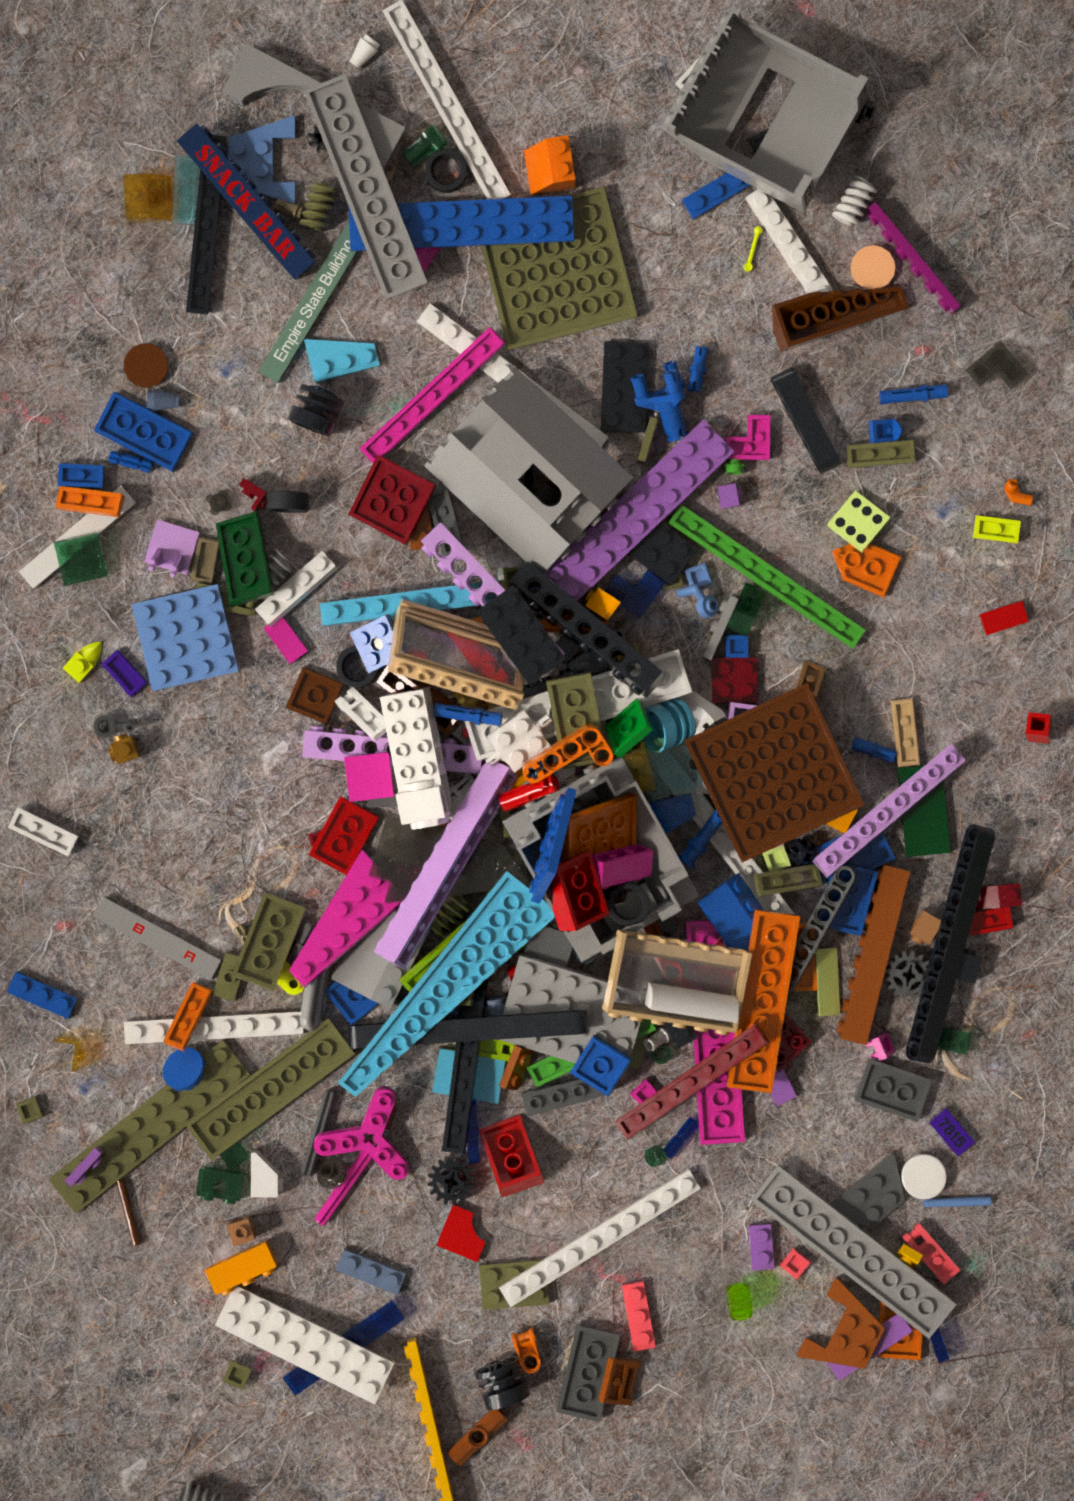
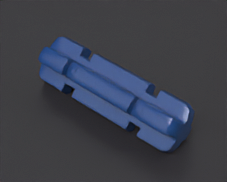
M111 451L108 458L110 463L117 465L119 463L121 466L136 470L141 469L140 471L150 473L153 464L150 460H141V458L127 454L120 455L116 451Z

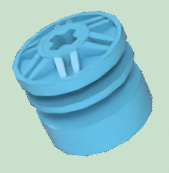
M676 697L645 707L653 728L648 736L641 740L647 750L653 753H660L671 749L673 746H679L685 743L684 740L694 736V717L690 708L683 700Z

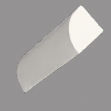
M648 983L644 1005L651 1010L738 1023L739 1004L735 996Z

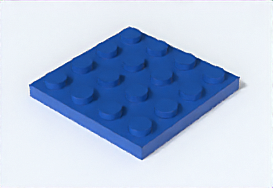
M568 787L564 795L560 794L554 810H552L550 817L546 821L544 829L546 834L540 845L539 852L541 854L539 859H537L534 872H536L535 878L532 880L529 893H532L531 902L540 904L556 875L576 789Z

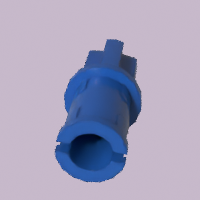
M857 736L854 738L851 750L870 755L869 758L875 757L893 763L896 757L895 750L878 745L876 741L873 743Z

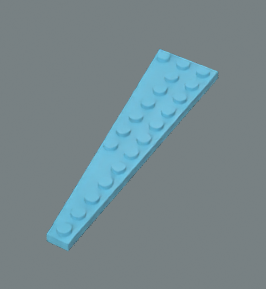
M506 871L341 1077L338 1084L355 1097L360 1094L383 1071L390 1067L395 1060L410 1049L415 1042L421 1039L435 1024L441 1021L481 985L485 979L492 975L496 969L511 958L517 950L523 947L537 932L555 918L548 903L543 899L540 904L531 902L532 893H529V888Z

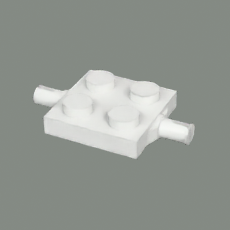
M522 709L503 723L501 727L487 735L494 745L496 752L485 759L486 762L492 767V765L502 759L515 773L527 760L551 746L544 737L542 729L551 723L552 720L546 714L536 722Z

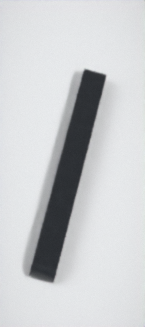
M971 824L965 831L906 1046V1056L909 1060L931 1063L936 1056L995 841V832L991 828Z
M587 1010L442 1019L413 1045L589 1033ZM384 1023L350 1025V1048H365Z

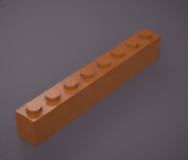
M882 865L881 869L877 868L876 890H873L870 901L872 903L871 910L867 912L864 924L867 925L865 934L862 933L859 937L858 946H861L859 955H855L853 961V968H856L854 977L850 976L847 989L850 990L849 997L844 998L842 1011H845L843 1020L839 1019L836 1029L840 1039L867 1045L910 875V871Z

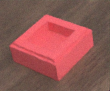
M793 1247L779 1265L798 1280L811 1261Z

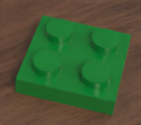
M638 698L605 725L613 752L619 758L629 752L653 730L644 704Z

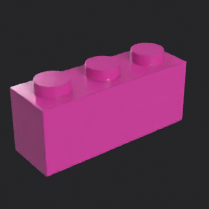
M640 844L592 855L602 889H608L609 886L622 885L629 881H640L642 878L651 876L653 850Z

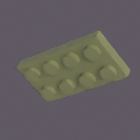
M591 672L546 680L557 741L586 724L596 725L602 733ZM587 731L584 738L586 740H593L597 733L595 731ZM568 743L565 750L567 752H574L577 749V744ZM599 750L596 757L605 759L607 757L606 750ZM586 752L565 765L563 769L593 764L595 762L589 752Z
M264 892L232 976L274 992L306 908Z

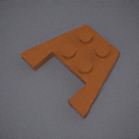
M835 1278L826 1296L846 1306V1310L827 1348L806 1337L796 1356L866 1369L886 1328L840 1279Z

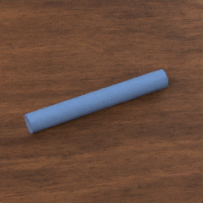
M990 1196L923 1199L924 1208L991 1205Z

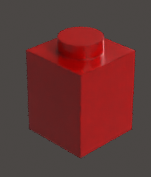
M1028 712L1025 732L1028 742L1050 744L1053 726L1051 714Z

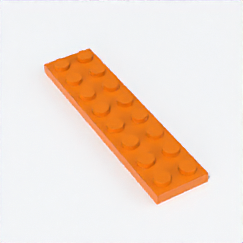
M757 909L754 911L748 951L752 953L737 1033H735L734 1038L758 1023L770 1042L729 1070L728 1088L772 1093L800 922L799 915Z

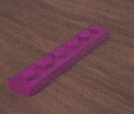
M876 202L867 209L869 221L874 226L878 225L881 228L883 238L888 243L892 242L895 245L897 255L903 261L906 259L909 262L911 272L917 278L920 276L923 279L925 289L931 295L935 294L939 299V306L945 312L949 311L951 314L955 312L961 305Z

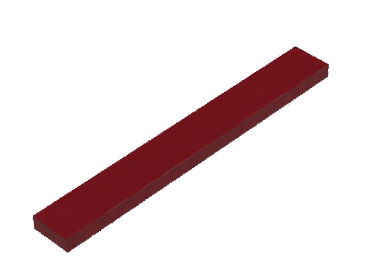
M758 1023L754 1024L615 1121L625 1138L629 1140L770 1041Z

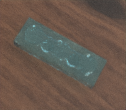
M175 156L172 224L195 225L198 166L189 156Z

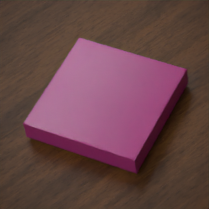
M389 752L344 757L349 802L395 796Z

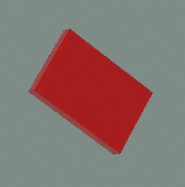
M339 796L308 855L347 875L376 825L379 816Z

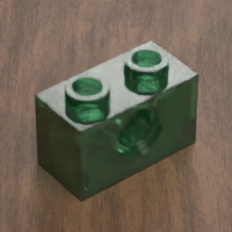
M201 1166L199 1168L196 1195L201 1196V1200L214 1201V1198L223 1199V1203L236 1204V1201H241L246 1172ZM218 1180L225 1182L226 1190L218 1191L215 1188V1182Z

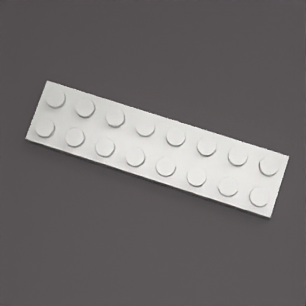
M238 1285L234 1286L235 1290L230 1293L215 1326L376 1404L395 1362Z

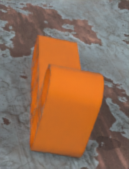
M586 724L527 760L522 766V773L527 782L537 783L586 752H589L594 762L599 766L609 765L613 760V753L599 728L594 724ZM587 731H595L597 735L593 740H586L584 738ZM568 743L577 744V749L574 752H567L565 747ZM599 750H607L608 756L605 759L597 758L596 754ZM551 754L558 757L557 762L554 764L546 762V758ZM539 761H542L545 770L542 769V766L540 767ZM530 767H532L534 770L536 769V775L529 773Z

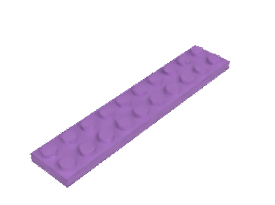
M703 419L625 493L610 510L605 512L594 527L591 526L585 531L587 533L579 543L575 541L569 547L571 552L563 560L559 557L544 575L578 602L735 451Z

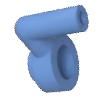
M698 585L677 590L676 593L679 598L690 595L696 597L697 612L702 618L706 619L716 616L718 602L711 595L705 596Z

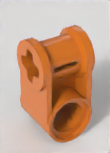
M533 1327L529 1328V1331L519 1334L511 1333L514 1348L518 1354L522 1369L527 1373L536 1372L540 1368L541 1357ZM527 1357H535L537 1364L534 1367H528L524 1362Z

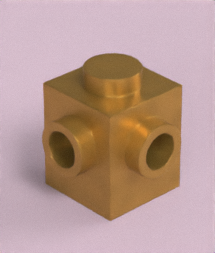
M125 733L114 737L115 742L110 743L111 749H108L112 762L116 761L117 765L141 757L134 736L127 737Z

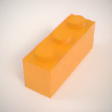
M264 1240L206 1267L205 1273L215 1295L222 1293L224 1296L235 1290L234 1286L241 1283L243 1286L254 1282V1277L260 1274L265 1277L274 1273V1268L277 1267L278 1261L268 1240Z

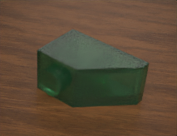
M745 582L726 628L747 637L766 591Z

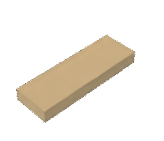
M913 698L892 700L890 704L897 767L921 765Z

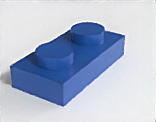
M59 463L58 486L103 488L105 466Z

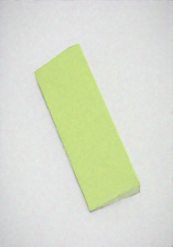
M837 947L819 948L816 953L818 1016L839 1015Z

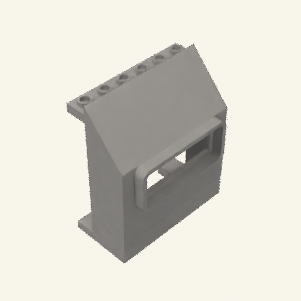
M732 8L730 12L728 10L724 12L660 128L704 161L804 213L870 95L869 78L862 74L858 78L743 19L741 11ZM771 69L795 83L754 157L750 159L727 147L726 143L767 70Z

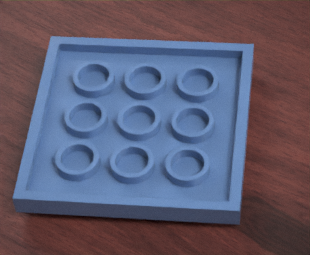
M219 584L131 604L152 691L240 671Z

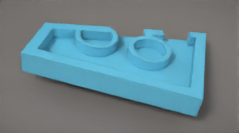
M304 339L315 383L380 366L374 343Z

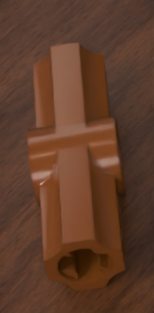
M501 1409L489 1410L447 1451L450 1458L461 1466L473 1453L486 1444L487 1440L508 1420V1417ZM474 1431H481L484 1437L481 1440H475L471 1434Z

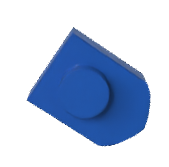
M896 419L869 420L870 443L897 441L903 433V427Z

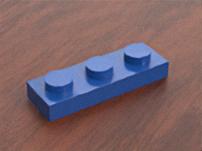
M725 173L682 199V203L692 220L750 185Z
M18 971L15 972L7 990L9 994L67 1019L70 1018L78 1000L75 996Z

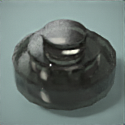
M336 1156L324 1159L317 1171L319 1184L330 1190L341 1186L347 1176V1165L344 1160Z

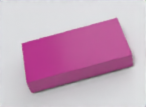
M283 617L272 627L267 625L263 628L289 664H292L308 652Z

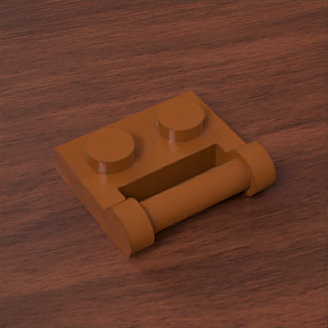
M608 1357L598 1401L605 1404L632 1406V1393L642 1361L632 1358Z

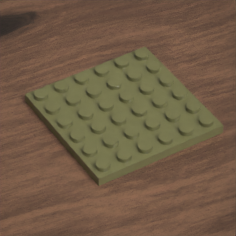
M604 187L570 195L573 199L574 242L481 246L508 351L638 317Z

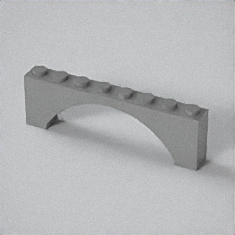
M246 44L222 93L227 98L244 106L247 100L267 92L277 90L304 91L325 81L315 75L312 78L305 75V70L296 65L290 67L284 64L285 60L275 54L273 57L265 53L266 50L259 45L254 44L252 47ZM355 97L385 173L406 133V128L399 119L395 117L389 119L383 116L384 112L376 107L370 109L364 106V101Z

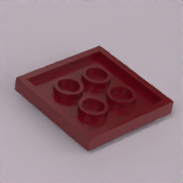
M377 455L348 515L402 544L408 545L437 485L387 458Z

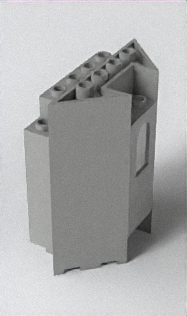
M514 367L487 395L481 398L482 401L453 432L448 434L447 439L433 453L434 455L424 466L526 562H530L544 574L559 557L563 560L571 552L569 546L574 541L579 543L587 533L584 530L589 525L594 527L602 518L600 513L605 508L610 510L618 501L615 497L633 477L544 392ZM532 464L536 465L560 488L562 497L557 505H544L518 481Z
M622 757L613 758L612 762L607 766L595 764L587 766L579 773L578 777L574 774L563 780L564 784L560 786L558 792L548 794L525 804V806L503 821L517 850L533 878H535L536 872H534L537 859H539L541 854L539 849L542 839L546 834V831H544L546 821L550 817L552 810H554L560 794L564 795L568 787L577 790L575 798L582 801L580 805L582 809L590 808L592 799H605L609 801L628 793L637 795L636 844L653 850L652 871L649 877L642 878L640 881H629L626 883L636 884L644 889L650 901L649 912L643 921L632 926L621 925L614 921L610 915H607L577 931H564L581 962L599 952L605 954L614 949L617 929L636 932L658 919L666 920L682 911L681 906L699 897L689 875ZM553 880L544 894V898L552 912ZM628 891L625 903L615 904L616 911L624 918L635 917L639 914L642 907L641 898L631 891Z

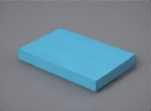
M439 1049L432 1089L433 1093L449 1095L455 1050ZM478 1056L473 1100L498 1104L501 1089L499 1084L503 1076L505 1061Z

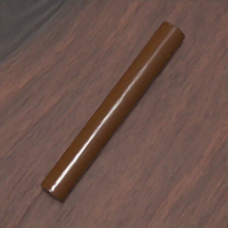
M124 1179L116 1182L132 1246L141 1244L126 1183Z

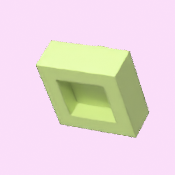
M783 845L762 853L769 872L791 866Z

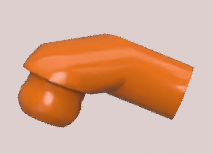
M1009 479L1004 485V491L1009 500L1013 503L1031 506L1033 495L1021 493L1017 480Z

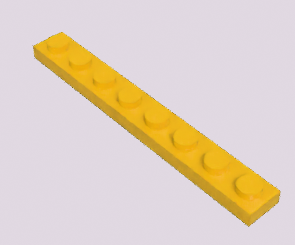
M417 1337L410 1338L407 1341V1346H404L406 1358L411 1359L412 1362L409 1372L411 1380H416L418 1388L414 1390L416 1402H421L423 1410L419 1411L422 1425L426 1424L428 1431L424 1433L426 1445L431 1446L433 1453L429 1455L431 1466L437 1470L438 1476L434 1477L437 1490L441 1489L443 1496L439 1500L454 1501Z

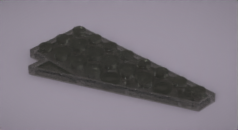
M388 811L369 873V877L390 882L384 903L402 902L407 897L413 882L420 875L424 863L430 858L436 843L440 841L446 828L431 826L411 829L410 824H401L399 814ZM481 839L447 897L490 892L506 871L528 888L534 878L517 849Z

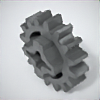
M902 951L901 957L896 954L893 955L894 962L888 960L887 963L890 965V968H886L885 972L889 973V976L885 977L884 981H890L887 988L889 990L895 988L893 993L895 996L901 992L903 999L907 997V994L910 995L911 999H915V993L921 995V989L923 988L928 970L926 966L929 964V961L922 962L923 955L919 954L915 957L914 951H911L909 956H907L905 951ZM905 961L904 966L896 968L900 962ZM915 962L920 965L923 973L917 972ZM908 969H910V972L913 973V977H909L908 981H906V977L903 976V972L906 973L908 972ZM894 976L900 979L901 988L895 983ZM917 981L920 982L917 987L911 989L912 984Z

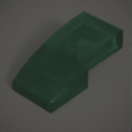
M943 1027L937 1049L968 1055L972 1033Z

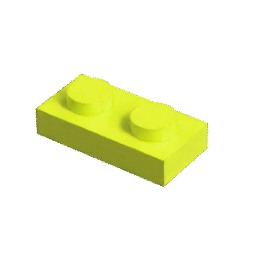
M976 515L973 538L1017 544L1021 521Z

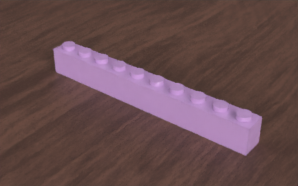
M487 762L482 765L475 782L469 787L466 797L459 804L453 819L447 824L446 831L440 841L436 843L433 853L424 863L423 870L413 882L407 897L401 902L400 908L395 917L390 921L384 936L378 941L374 952L383 959L403 970L407 966L500 808V794L510 791L518 775L509 767L499 762H496L492 767Z

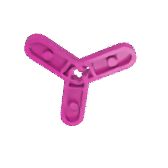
M380 1086L374 1091L361 1126L319 1133L314 1139L315 1152L321 1156H329L365 1150L389 1177L395 1180L405 1178L409 1172L408 1161L383 1135L395 1104L394 1090L389 1086ZM365 1133L369 1135L373 1133L374 1142L369 1138L365 1140Z

